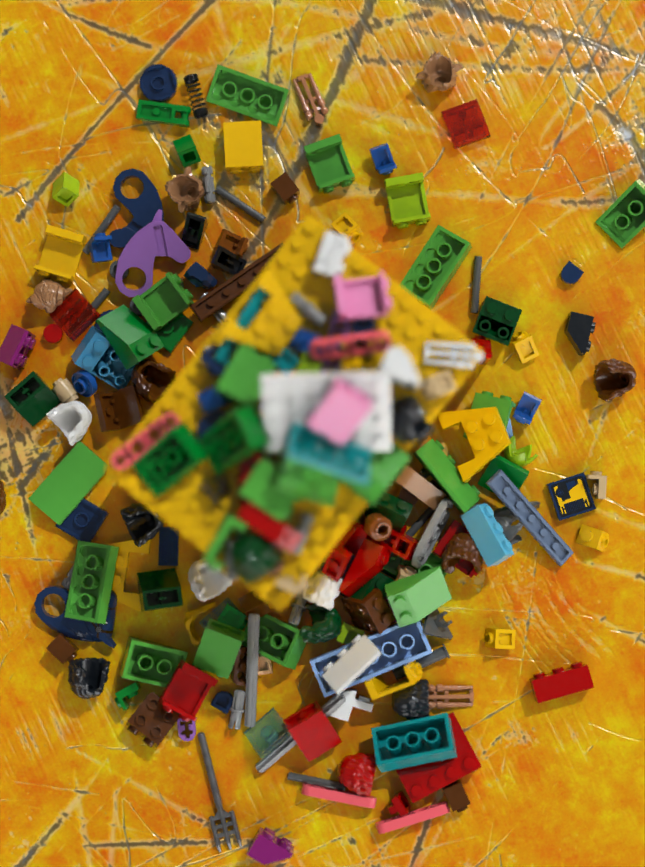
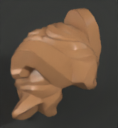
M435 52L431 54V57L424 64L423 71L419 72L416 78L423 79L421 83L427 92L446 91L448 88L456 85L457 72L463 67L461 64H453L450 58L443 56L440 52Z
M186 167L184 174L176 175L172 180L167 181L165 185V190L170 195L172 201L178 204V211L180 213H183L184 209L185 211L198 209L200 198L204 196L205 190L203 181L192 175L191 167Z
M44 278L35 287L33 294L26 302L32 303L38 309H45L46 313L50 314L57 306L62 304L65 297L73 289L63 288L61 284L51 280V278Z

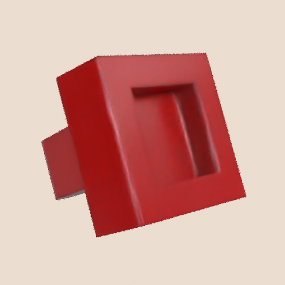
M402 791L393 796L391 799L392 803L387 807L391 815L398 812L401 817L408 814L412 808Z

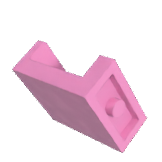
M379 271L377 277L342 280V275L333 276V291L338 322L388 317L389 309H392L391 296H387L389 281L388 278H384L383 271Z
M335 377L331 383V389L314 413H310L307 416V425L313 432L326 436L330 442L344 446L372 409V398Z

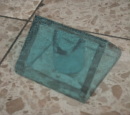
M274 708L256 722L255 727H250L244 732L261 759L291 735L283 721L284 719Z

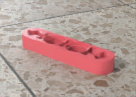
M379 330L315 339L310 343L309 350L313 359L326 360L384 352L388 350L389 346L391 347L392 342L387 331ZM384 338V343L380 344L379 339ZM370 339L373 341L372 346L370 345ZM359 340H364L367 344L359 348L355 346V343ZM337 343L346 345L343 350H336L334 348ZM316 347H321V352H317Z
M174 413L164 414L112 455L111 463L113 467L124 470L131 466L164 436L163 430L157 425L161 423L164 426L167 424L166 419L168 417L171 419L175 417L174 427L181 424L179 417ZM171 426L165 428L168 432L172 429ZM152 429H157L160 432V437L156 441H152L148 437ZM135 442L143 444V451L139 454L132 451V445ZM128 449L134 458L131 460L130 457H127L124 460L125 465H117L118 459L116 457L118 455L124 457L127 454L124 450Z
M303 783L301 794L367 808H375L377 798L374 796L357 795L355 792Z
M447 801L439 802L410 811L402 817L397 815L375 823L378 834L386 833L450 812Z

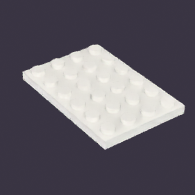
M390 371L261 374L263 429L270 442L264 448L265 454L282 453V450L287 446L285 438L293 422L309 427L307 425V416L310 413L313 414L331 389V383L335 377L372 398V409L354 431L348 442L370 449L372 452H392Z

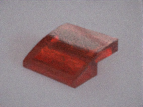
M477 99L441 111V116L447 127L454 149L490 137L488 126Z
M75 288L49 316L74 342L101 314Z

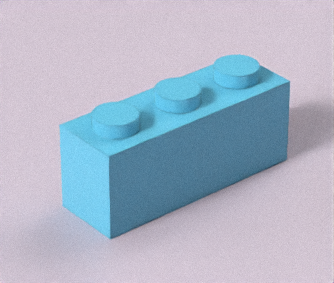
M478 504L460 517L488 567L497 566L514 555L512 545L505 538L502 526L493 516L492 508L487 504Z

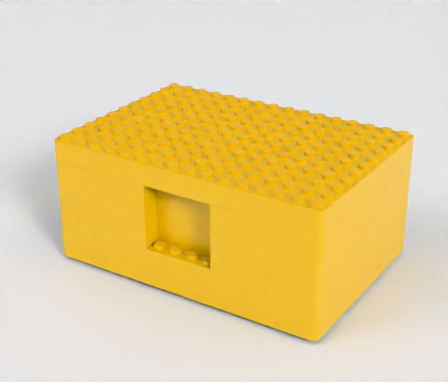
M306 216L265 268L271 271L288 299L295 292H298L310 304L314 303V306L327 316L326 320L318 327L308 317L303 316V312L292 304L303 321L299 328L326 338L328 337L333 312L336 310L333 279L314 273L313 267L325 231L330 230L314 217ZM352 247L349 256L344 255L342 263L345 264L342 280L377 277L379 271H382ZM384 273V278H388L389 281L387 296H391L392 309H389L388 317L375 318L373 331H387L391 337L392 348L394 345L406 349L405 353L410 355L421 382L431 376L450 370L457 387L455 391L427 401L422 393L421 385L415 392L391 382V404L402 396H414L424 411L425 420L431 424L479 362L474 361L473 358H468L467 362L472 361L474 363L473 369L424 363L426 342H465V344L474 342ZM254 282L250 285L122 447L166 413L176 414L180 419V425L185 423L200 443L197 435L198 425L202 418L209 413L204 414L197 394L214 387L221 378L219 375L213 377L205 370L207 366L201 362V353L207 346L211 347L213 344L219 349L226 337L218 335L217 331L227 318L236 322L259 286ZM350 321L347 335L352 334L353 321ZM338 322V326L333 325V328L346 330V327H342L343 322ZM334 332L331 335V337L341 336L342 334L340 332ZM292 337L285 347L301 361L304 352L289 346L293 339ZM384 338L379 339L380 344H383ZM476 344L474 351L468 350L469 354H474L476 351H481L484 354V351ZM429 347V350L452 352V348ZM256 348L257 354L261 356L270 355L269 352ZM456 349L457 353H465V351ZM387 351L374 353L376 354L374 371L380 370ZM232 353L229 356V358L227 359L228 363L231 361L235 353ZM361 355L364 365L363 371H368L367 358ZM429 355L428 360L451 361L452 357ZM456 357V360H455V361H458V360H463V361H464V358ZM339 358L327 359L329 363H336ZM216 361V362H217L218 364H220L223 368H225V369L227 368V367H226L225 365H223L222 363H219L218 361ZM299 363L293 368V370L290 373H296ZM324 365V368H328V372H332V369L337 370V367ZM275 368L273 374L282 373L277 368ZM232 403L212 412L219 411L229 414L233 410L242 407ZM255 403L254 410L257 416L262 418V414ZM168 417L166 419L167 424L164 426L161 423L157 425L163 430L164 435L168 432L165 430L166 427L171 426L173 428L175 426V417L173 419ZM157 429L150 430L148 434L149 439L152 441L158 440L160 432ZM391 430L392 442L405 453H408L417 442V440L406 443L400 442L394 437ZM135 442L132 445V451L136 454L143 451V444ZM128 449L124 450L127 453L124 457L119 455L116 457L118 459L117 465H125L124 460L127 457H130L131 460L134 458ZM264 449L265 460L278 468L281 455L265 454ZM209 457L195 470L157 498L132 465L124 470H119L113 467L110 460L104 470L107 476L205 554L227 516L230 514L235 517L240 509L239 495L241 494L238 491L241 486L238 487L236 474H240V467L233 466L216 475ZM341 480L339 481L333 508L303 498L299 502L295 501L291 506L293 509L291 515L287 520L283 518L281 522L297 531L299 524H302L301 518L303 514L314 517L313 524L309 526L311 529L306 542L302 544L303 550L301 554L293 552L291 554L277 545L276 551H281L283 568L279 573H264L262 577H259L252 583H244L239 576L238 580L278 611L284 610L295 597V594L276 586L275 583L278 577L283 578L286 575L296 580L294 584L298 585L304 574L307 576L305 579L307 581L368 503ZM250 526L245 531L247 535L252 534L264 538L266 541L270 540ZM233 527L226 540H236L240 530ZM224 543L216 559L226 565L225 552H227V549H225Z

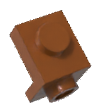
M223 229L215 247L218 248L219 245L237 256H242L248 248L247 243L249 239Z

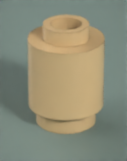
M59 378L52 384L54 386L52 391L62 403L77 401L80 398L78 392L67 378L64 380Z

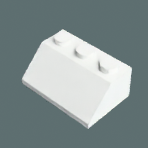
M394 345L393 348L389 346L379 371H390L392 383L416 392L421 381L410 355L405 353L406 349Z
M358 634L351 641L353 645L348 650L342 649L336 655L338 659L333 664L330 661L322 669L324 671L322 677L338 695L382 654L365 634L362 636Z

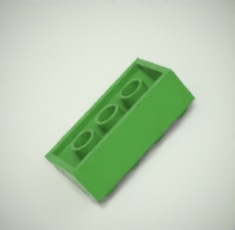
M431 439L418 449L414 455L447 497L453 501L459 512L465 513L481 499L478 496L480 492L474 485L470 486L468 482H463L460 472L454 466L456 464L454 459L450 455L446 456L442 451L444 447L438 440L434 441Z

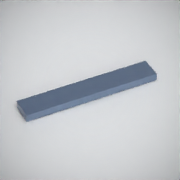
M498 470L486 484L557 565L562 566L574 552L502 470Z

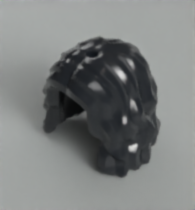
M402 396L391 404V430L398 441L406 443L422 440L427 434L432 433L433 427L425 420L424 411L414 396Z
M132 504L120 511L132 540L139 547L147 543L148 540L153 539L164 525V520L144 504Z
M88 657L71 660L68 666V682L72 692L82 699L99 696L103 692L104 684L108 679L107 674L109 673L110 661L104 658Z
M418 680L414 685L393 692V710L408 720L428 717V680Z

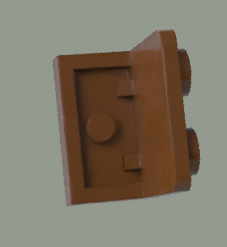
M135 385L113 392L94 394L101 432L118 431L139 424L144 419Z
M374 588L362 600L347 596L341 599L345 611L349 613L352 619V624L358 629L381 634L396 620L380 589Z
M154 692L148 694L126 723L129 726L127 728L128 731L135 736L139 734L144 738L142 741L151 748L152 746L157 748L180 718L178 717V712L173 710L170 713L162 709L163 705L159 702L160 697Z

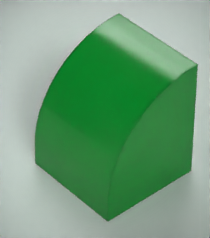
M190 134L173 141L184 168L201 161Z

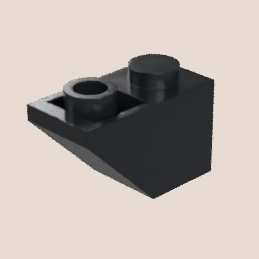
M571 311L568 314L564 333L578 355L583 356L590 350L591 341H589L590 333L593 334L596 323L593 322V316Z

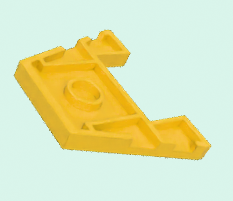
M264 268L254 283L269 294L270 298L246 330L230 318H227L217 331V334L279 355L303 321L268 268Z
M497 407L440 412L437 415L443 430H447L462 423L475 458L457 466L464 483L470 481L472 476L480 472L491 459H494L511 444Z
M133 540L108 544L119 547L112 590L117 594V601L137 611H141L139 593L124 591L129 552L150 554L151 540H148L141 547L136 546Z

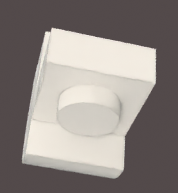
M346 689L341 692L346 701L329 716L348 721L352 707L371 712L373 703L370 702V698L359 695V698H356V689Z

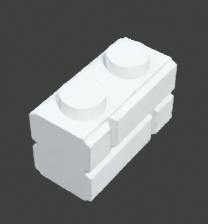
M326 230L313 272L331 279L335 275H342L345 264L342 263L344 255L349 256L352 244H349L350 238Z

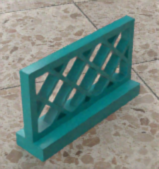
M260 287L257 288L235 323L246 330L259 309L261 310L264 301L270 298V295ZM226 337L213 359L227 367L229 364L227 359L232 353L236 352L233 350L236 345H240V342ZM269 352L270 355L268 357L273 359L275 354Z
M292 423L285 438L287 458L368 486L370 482L369 460L372 456V450L348 441L344 446L338 443L334 444L323 434L315 433L309 427L299 423Z

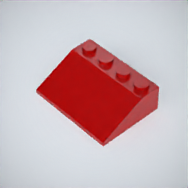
M453 712L448 715L452 723L458 757L396 770L412 803L482 767Z

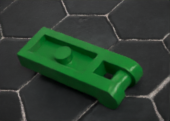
M139 99L136 119L187 128L189 127L190 121L188 117L191 114L192 108ZM176 112L181 113V118H175Z

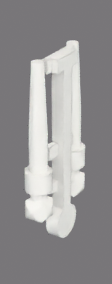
M426 342L424 363L452 366L463 369V367L473 369L474 363L472 361L467 362L468 358L481 362L484 354L481 351H476L474 354L468 353V350H475L474 343ZM429 347L452 348V352L429 350ZM456 349L465 351V353H457ZM429 355L452 357L451 361L428 360ZM456 357L464 358V361H463V360L455 361V360H456Z

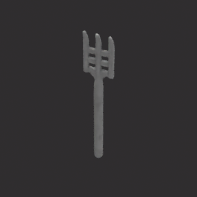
M200 732L197 737L217 809L216 815L210 816L209 821L216 847L219 853H221L220 837H225L227 846L231 850L229 835L235 834L239 847H242L241 836L234 811L227 812L223 810L222 799L205 733ZM231 817V821L226 822L225 818ZM220 819L221 824L215 825V821ZM233 825V830L228 831L227 826ZM217 829H223L222 833H217Z

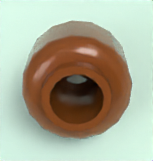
M380 513L370 514L364 521L365 533L374 540H385L392 532V523Z

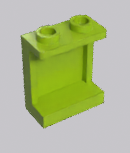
M423 172L385 179L384 184L392 227L403 229L409 227L408 224L416 223V226H420L430 221L431 215L428 210L423 184Z

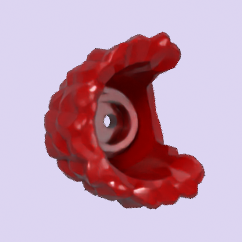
M357 753L345 756L340 761L337 771L340 783L357 795L369 797L371 795L374 773L377 768L375 755Z

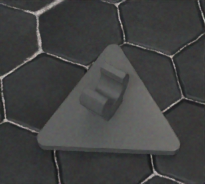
M438 609L427 615L423 626V634L452 639L453 635L448 628L452 620L446 622L443 619L447 612L439 613Z

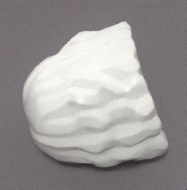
M79 401L60 404L46 413V416L61 429L71 446L83 438L92 422L90 410L84 403Z
M202 558L191 565L188 579L191 590L195 593L197 599L206 602L221 595L222 592L227 590V587L232 585L233 581L226 579L227 571L225 569L221 570L219 568L215 571L206 566L207 561Z
M322 570L316 571L309 578V583L302 597L309 603H315L318 606L331 610L334 607V599L340 594L338 590L343 579L341 578L337 582L322 573Z

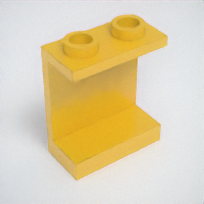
M261 120L223 122L226 172L240 174L241 171L259 173L260 170H264Z
M47 225L45 232L48 236L39 264L35 265L34 269L38 271V275L49 278L52 275L57 277L56 280L63 283L68 281L74 282L87 238L75 232Z
M416 660L407 663L403 668L408 678L386 686L382 674L365 681L371 699L375 700L414 685L423 677V669L420 663H417Z

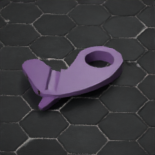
M158 209L152 222L136 232L125 245L118 258L115 283L119 291L128 297L142 295L151 288L153 284V265L156 256H168L179 263H184L190 258L191 251L173 229L162 220V210ZM131 267L142 269L146 275L144 285L136 290L127 288L122 281L124 272Z

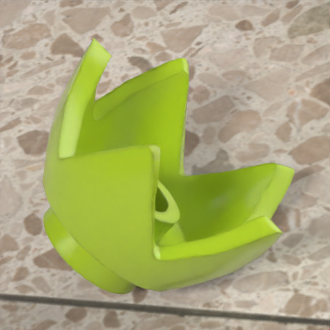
M514 435L510 438L511 444L504 449L505 458L520 467L530 464L538 457L535 454L530 458L532 445L516 449Z

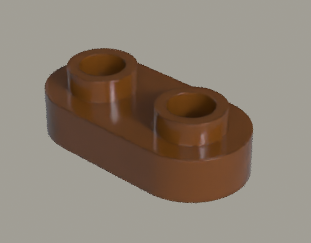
M241 646L231 671V680L237 685L244 686L246 685L247 647ZM244 652L245 656L243 659H241L240 655ZM239 672L242 673L240 678L237 677Z

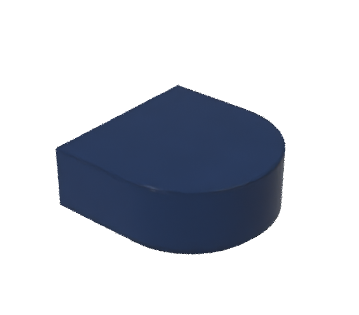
M568 261L561 270L560 277L564 283L574 284L584 272Z
M220 691L215 695L210 705L227 714L232 706L233 696L228 691Z

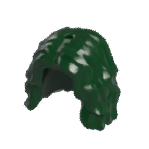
M245 535L237 540L233 545L231 553L236 574L242 578L244 583H252L254 580L262 577L264 573H268L281 559V555L277 553L274 547L255 535Z
M306 603L305 606L311 615L312 626H303L301 628L300 636L303 642L312 644L325 643L338 637L342 630V619L335 608L328 610L315 603L312 605Z

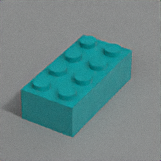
M448 713L371 728L376 764L381 773L458 757L452 723Z

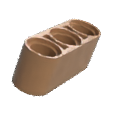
M407 465L395 478L397 483L435 511L440 502L447 497L446 494Z

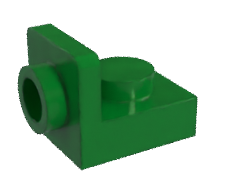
M228 603L217 619L221 623L243 630L248 623V620L245 619L247 617L246 614Z
M138 681L115 693L116 697L114 700L119 708L122 707L124 711L129 708L125 697L127 696L128 699L138 694L137 690L141 688Z

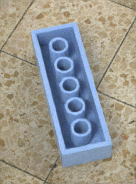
M420 621L401 628L396 623L387 627L381 634L372 633L367 637L382 654L347 688L433 653L426 635L423 634ZM352 643L309 660L324 698L336 692L322 677L324 673L322 669L330 661L333 664L338 659L336 655L344 648L348 650L353 645Z

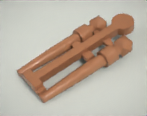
M311 73L293 79L292 81L306 120H312V113H315V123L318 125L323 124V115L328 113V108L325 106L326 103L322 99ZM307 78L311 82L315 93L314 97H312L305 79ZM297 82H302L308 99H304ZM318 100L317 104L319 107H316L314 101ZM311 103L313 109L310 110L309 105L307 104Z
M428 685L429 692L434 691L433 695L428 696L429 699L434 700V702H428L429 709L473 706V686ZM469 689V694H448L449 690ZM444 691V695H437V692ZM469 698V703L448 702V699Z

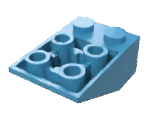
M94 326L89 329L71 356L74 364L118 390L126 387L131 380V373L135 367L134 365L126 369L104 333Z

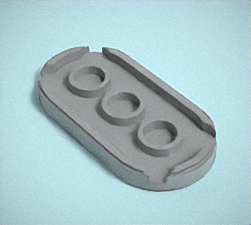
M445 497L438 505L415 549L411 563L412 566L419 569L427 561L449 519L450 513L448 509L453 507L451 499Z

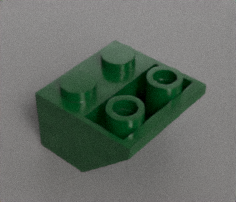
M486 296L472 332L508 346L522 310Z
M34 371L4 396L15 410L33 427L46 416V413L61 403L52 389Z
M175 568L136 573L142 612L183 605L181 586Z

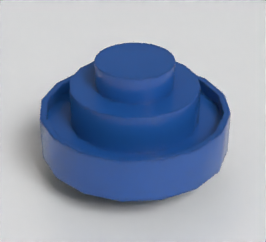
M81 369L72 375L73 386L79 394L90 397L96 393L98 386L93 374Z

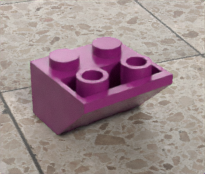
M12 324L0 347V361L20 370L28 360V357H26L28 351L32 350L35 346L36 336Z
M260 827L248 848L247 855L266 865L291 858L294 847L290 840L284 837L280 839L275 836V832L270 828L265 827L263 829Z

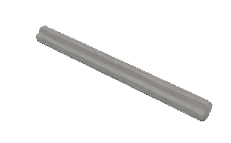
M250 613L248 616L244 725L247 727H255L260 629V615L257 613Z
M336 694L321 708L328 717L346 699L343 694ZM291 734L255 765L258 772L264 773L297 744Z

